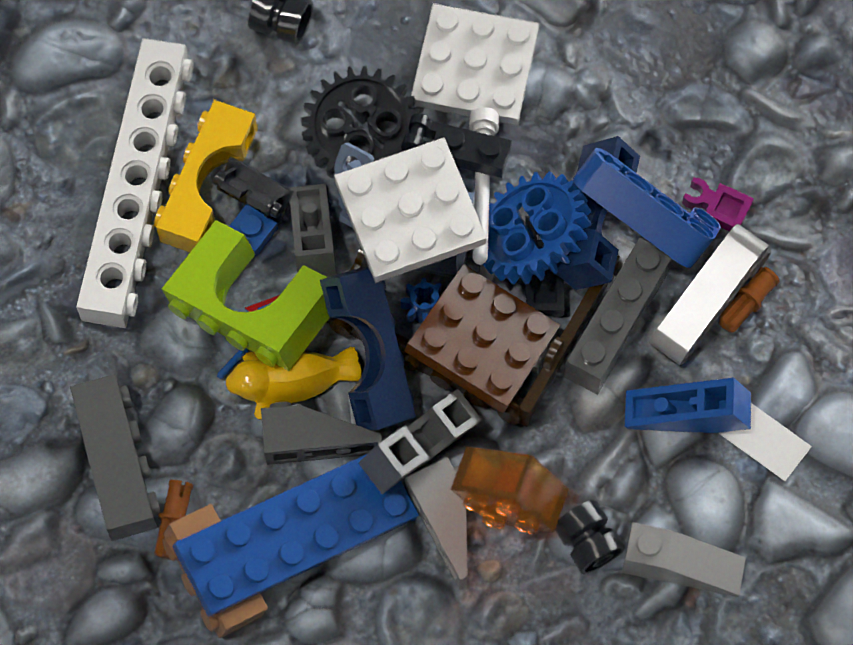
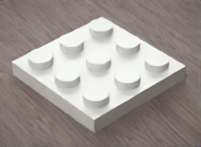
M433 4L411 96L415 97L414 106L470 116V113L477 108H490L498 113L499 122L518 126L539 32V23Z
M445 138L334 175L336 186L375 283L486 245L487 237Z

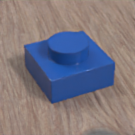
M248 204L244 206L229 226L246 236L255 253V257L258 256L278 230L277 222L266 218L264 214Z

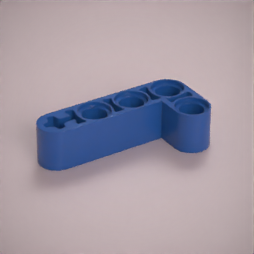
M595 148L573 177V182L582 192L673 260L687 268L694 266L721 228L718 221L709 213L697 207H694L689 213L603 149Z

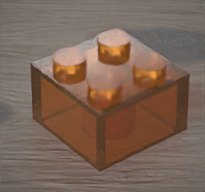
M466 447L450 489L463 500L462 505L477 512L483 517L482 522L496 529H504L505 525L514 526L528 534H537L538 530L554 533L569 491L562 482L532 455Z

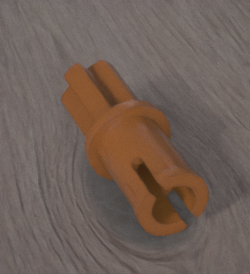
M760 267L744 288L741 287L734 300L719 315L718 324L729 333H733L752 312H758L762 307L761 302L780 282L775 272L767 267Z
M173 479L169 480L168 483L169 487L163 513L158 515L161 523L154 554L157 557L166 560L171 559L163 546V539H165L163 534L170 523L186 516L191 491L194 486L189 482H185V485H182L181 480Z

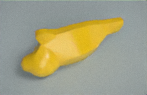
M349 347L334 357L304 351L290 371L277 364L274 367H270L259 360L255 352H247L243 356V362L239 363L227 376L226 387L230 393L256 402L254 415L257 419L262 420L261 408H269L271 404L276 402L295 403L310 399L325 392L338 381H359L361 378V368L355 347Z

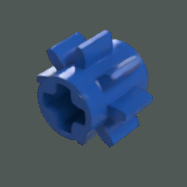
M424 277L421 279V283L415 286L406 285V293L410 298L401 299V308L405 310L410 309L407 314V322L411 323L416 320L422 323L441 297L439 296L441 293L440 282L432 285L427 283Z

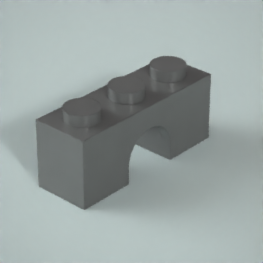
M457 389L432 406L407 428L406 426L402 427L379 443L359 462V465L381 494H384L462 438L482 419L459 389Z

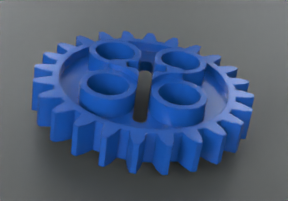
M548 171L543 179L538 172H534L531 181L528 182L522 175L519 178V185L516 187L509 182L506 183L507 192L504 195L495 192L494 196L497 201L494 204L489 203L488 259L482 265L491 275L495 274L500 281L507 278L511 284H515L520 277L525 284H529L533 274H536L539 280L542 281L545 270L550 269L556 274L558 273L557 263L561 261L569 264L570 260L567 254L569 252L579 253L581 250L576 242L588 238L583 230L592 224L587 215L592 213L587 205V198L573 180L568 181L563 174L556 178L551 171ZM521 207L524 208L530 217L531 224L544 243L543 248H540L533 238L531 229L519 211Z

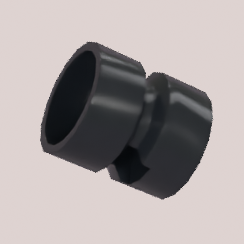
M253 0L249 12L248 27L266 35L275 31L278 39L298 45L308 29L313 11L312 0Z
M590 500L576 506L562 515L553 524V528L565 546H572L573 549L570 556L581 574H587L603 567L625 550V546L615 529L605 526L608 518L597 500Z

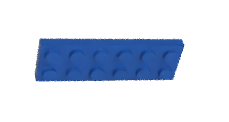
M363 455L175 542L172 547L208 618L415 520L419 514L402 482L400 481L384 494H381L359 465V462L366 456Z

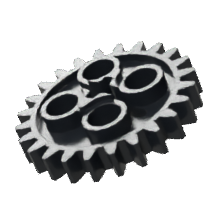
M350 66L347 69V77L342 78L335 71L333 72L334 83L330 84L322 79L320 81L322 93L311 90V98L315 104L304 103V111L311 116L301 117L302 126L309 128L301 133L303 141H312L306 146L308 155L318 153L314 159L315 165L318 167L326 162L328 163L326 166V174L328 176L335 172L334 166L341 145L345 143H350L354 146L357 144L367 146L369 148L367 153L371 154L375 161L403 152L401 145L404 136L410 133L408 125L411 116L420 113L419 109H410L415 105V97H404L407 93V85L402 84L395 88V75L392 74L386 80H383L382 69L380 68L377 69L373 76H369L367 66L362 67L360 75H355ZM359 95H367L372 98L370 104L366 106H359L353 102ZM344 102L349 107L352 115L338 104ZM353 116L362 125L367 122L369 134L376 141L384 145L382 149H379L373 143V140L363 127L358 126L355 128ZM332 118H339L345 122L339 129L333 130L325 126L328 120ZM384 121H391L397 125L393 131L387 133L377 128ZM349 156L346 160V165L358 159L356 157Z

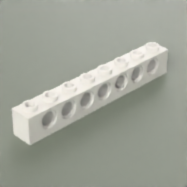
M142 38L76 306L81 321L126 328L129 316H135L138 305V294H134L137 281H143L146 271V259H143L145 247H151L153 242L154 225H151L153 213H157L162 204V191H159L161 179L167 180L170 169V158H167L169 146L174 147L177 141L178 125H175L177 113H183L186 94L182 90L184 82L191 80L193 72V60L188 59L186 45ZM160 80L169 81L166 85L163 86L154 85L156 82ZM153 112L162 113L155 119L146 118ZM144 145L154 146L147 152L138 151ZM136 178L146 179L141 185L135 186L130 184ZM126 212H138V215L132 219L122 218ZM120 245L130 246L129 250L125 253L117 254L113 252ZM112 279L122 280V283L116 288L105 287L106 283Z

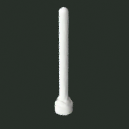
M477 108L470 113L469 130L495 136L499 130L498 113L490 108ZM475 172L474 209L487 237L486 245L474 248L472 258L476 264L481 265L488 259L490 175Z

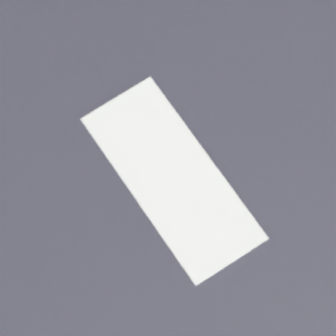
M752 403L751 429L719 433L784 481L787 480L812 447Z

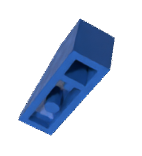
M735 378L627 390L625 428L632 430L699 433L751 429V392Z

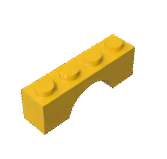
M217 100L213 101L209 112L204 111L197 127L199 134L194 143L190 142L187 145L183 156L184 167L180 174L176 173L173 176L169 186V200L166 206L161 205L154 219V227L157 229L160 242L187 252L192 251L215 222L213 209L200 196V189L204 179L212 170L227 163L229 157H233L238 161H244L258 131L255 113Z

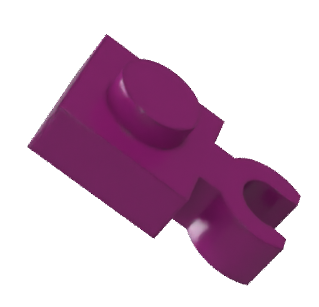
M694 177L690 188L699 191L701 195L693 197L685 193L682 204L689 209L694 207L705 209L707 213L718 221L721 228L730 232L736 224L742 226L754 198L721 183L715 192L709 188L706 181Z

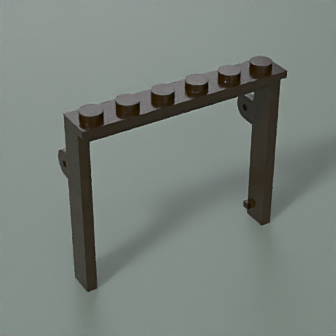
M361 247L349 271L369 267ZM619 255L617 256L614 273L618 268L620 259ZM609 283L588 288L561 337H556L544 359L543 368L525 399L515 395L504 413L406 353L404 350L410 340L395 332L399 350L402 352L405 360L404 368L413 372L418 370L430 376L431 381L441 388L449 389L451 387L455 390L459 389L470 403L479 407L485 405L497 411L498 415L508 423H520L528 427L531 417ZM335 318L328 319L327 323L330 328L339 335L345 337L351 335L361 340L357 331L345 321Z

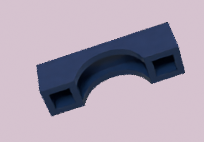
M619 136L587 144L582 148L577 172L593 150L600 148L637 173L640 155ZM584 192L583 194L588 200L587 205L592 212L587 215L592 223L591 226L583 229L588 238L576 242L581 251L579 253L569 252L567 256L570 263L565 264L561 261L557 263L558 273H556L575 290L612 282L619 251L602 236V224L608 210Z
M369 267L358 268L320 279L329 318L340 319L351 325L361 337L365 349L366 358L363 374L355 387L348 392L356 425L368 430H379L416 417L413 407L414 396L408 387L404 371L405 360L402 352L399 350L395 334V320L390 313L385 294V280L375 283Z

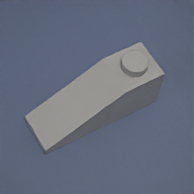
M448 457L406 477V491L459 590L467 587L465 488L469 487V484L462 469L459 466L453 468Z
M633 522L628 537L622 573L739 597L746 557L672 530Z

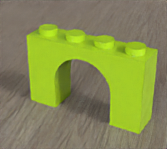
M215 220L161 288L170 302L168 308L182 319L190 317L196 320L197 324L211 335H215L216 332L220 333L238 350L244 351L247 348L255 352L257 358L266 365L274 367L277 364L290 371L329 319L320 279L327 277L303 265L280 296L268 306L251 312H239L227 308L225 301L231 285L252 260L255 253L244 234Z

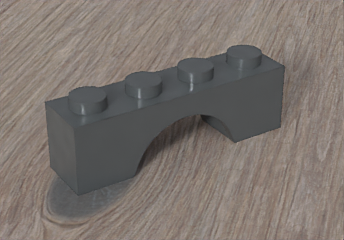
M639 237L566 362L565 378L597 395L599 394L613 370L620 352L645 307L653 301L668 275L672 262L671 257L652 243Z

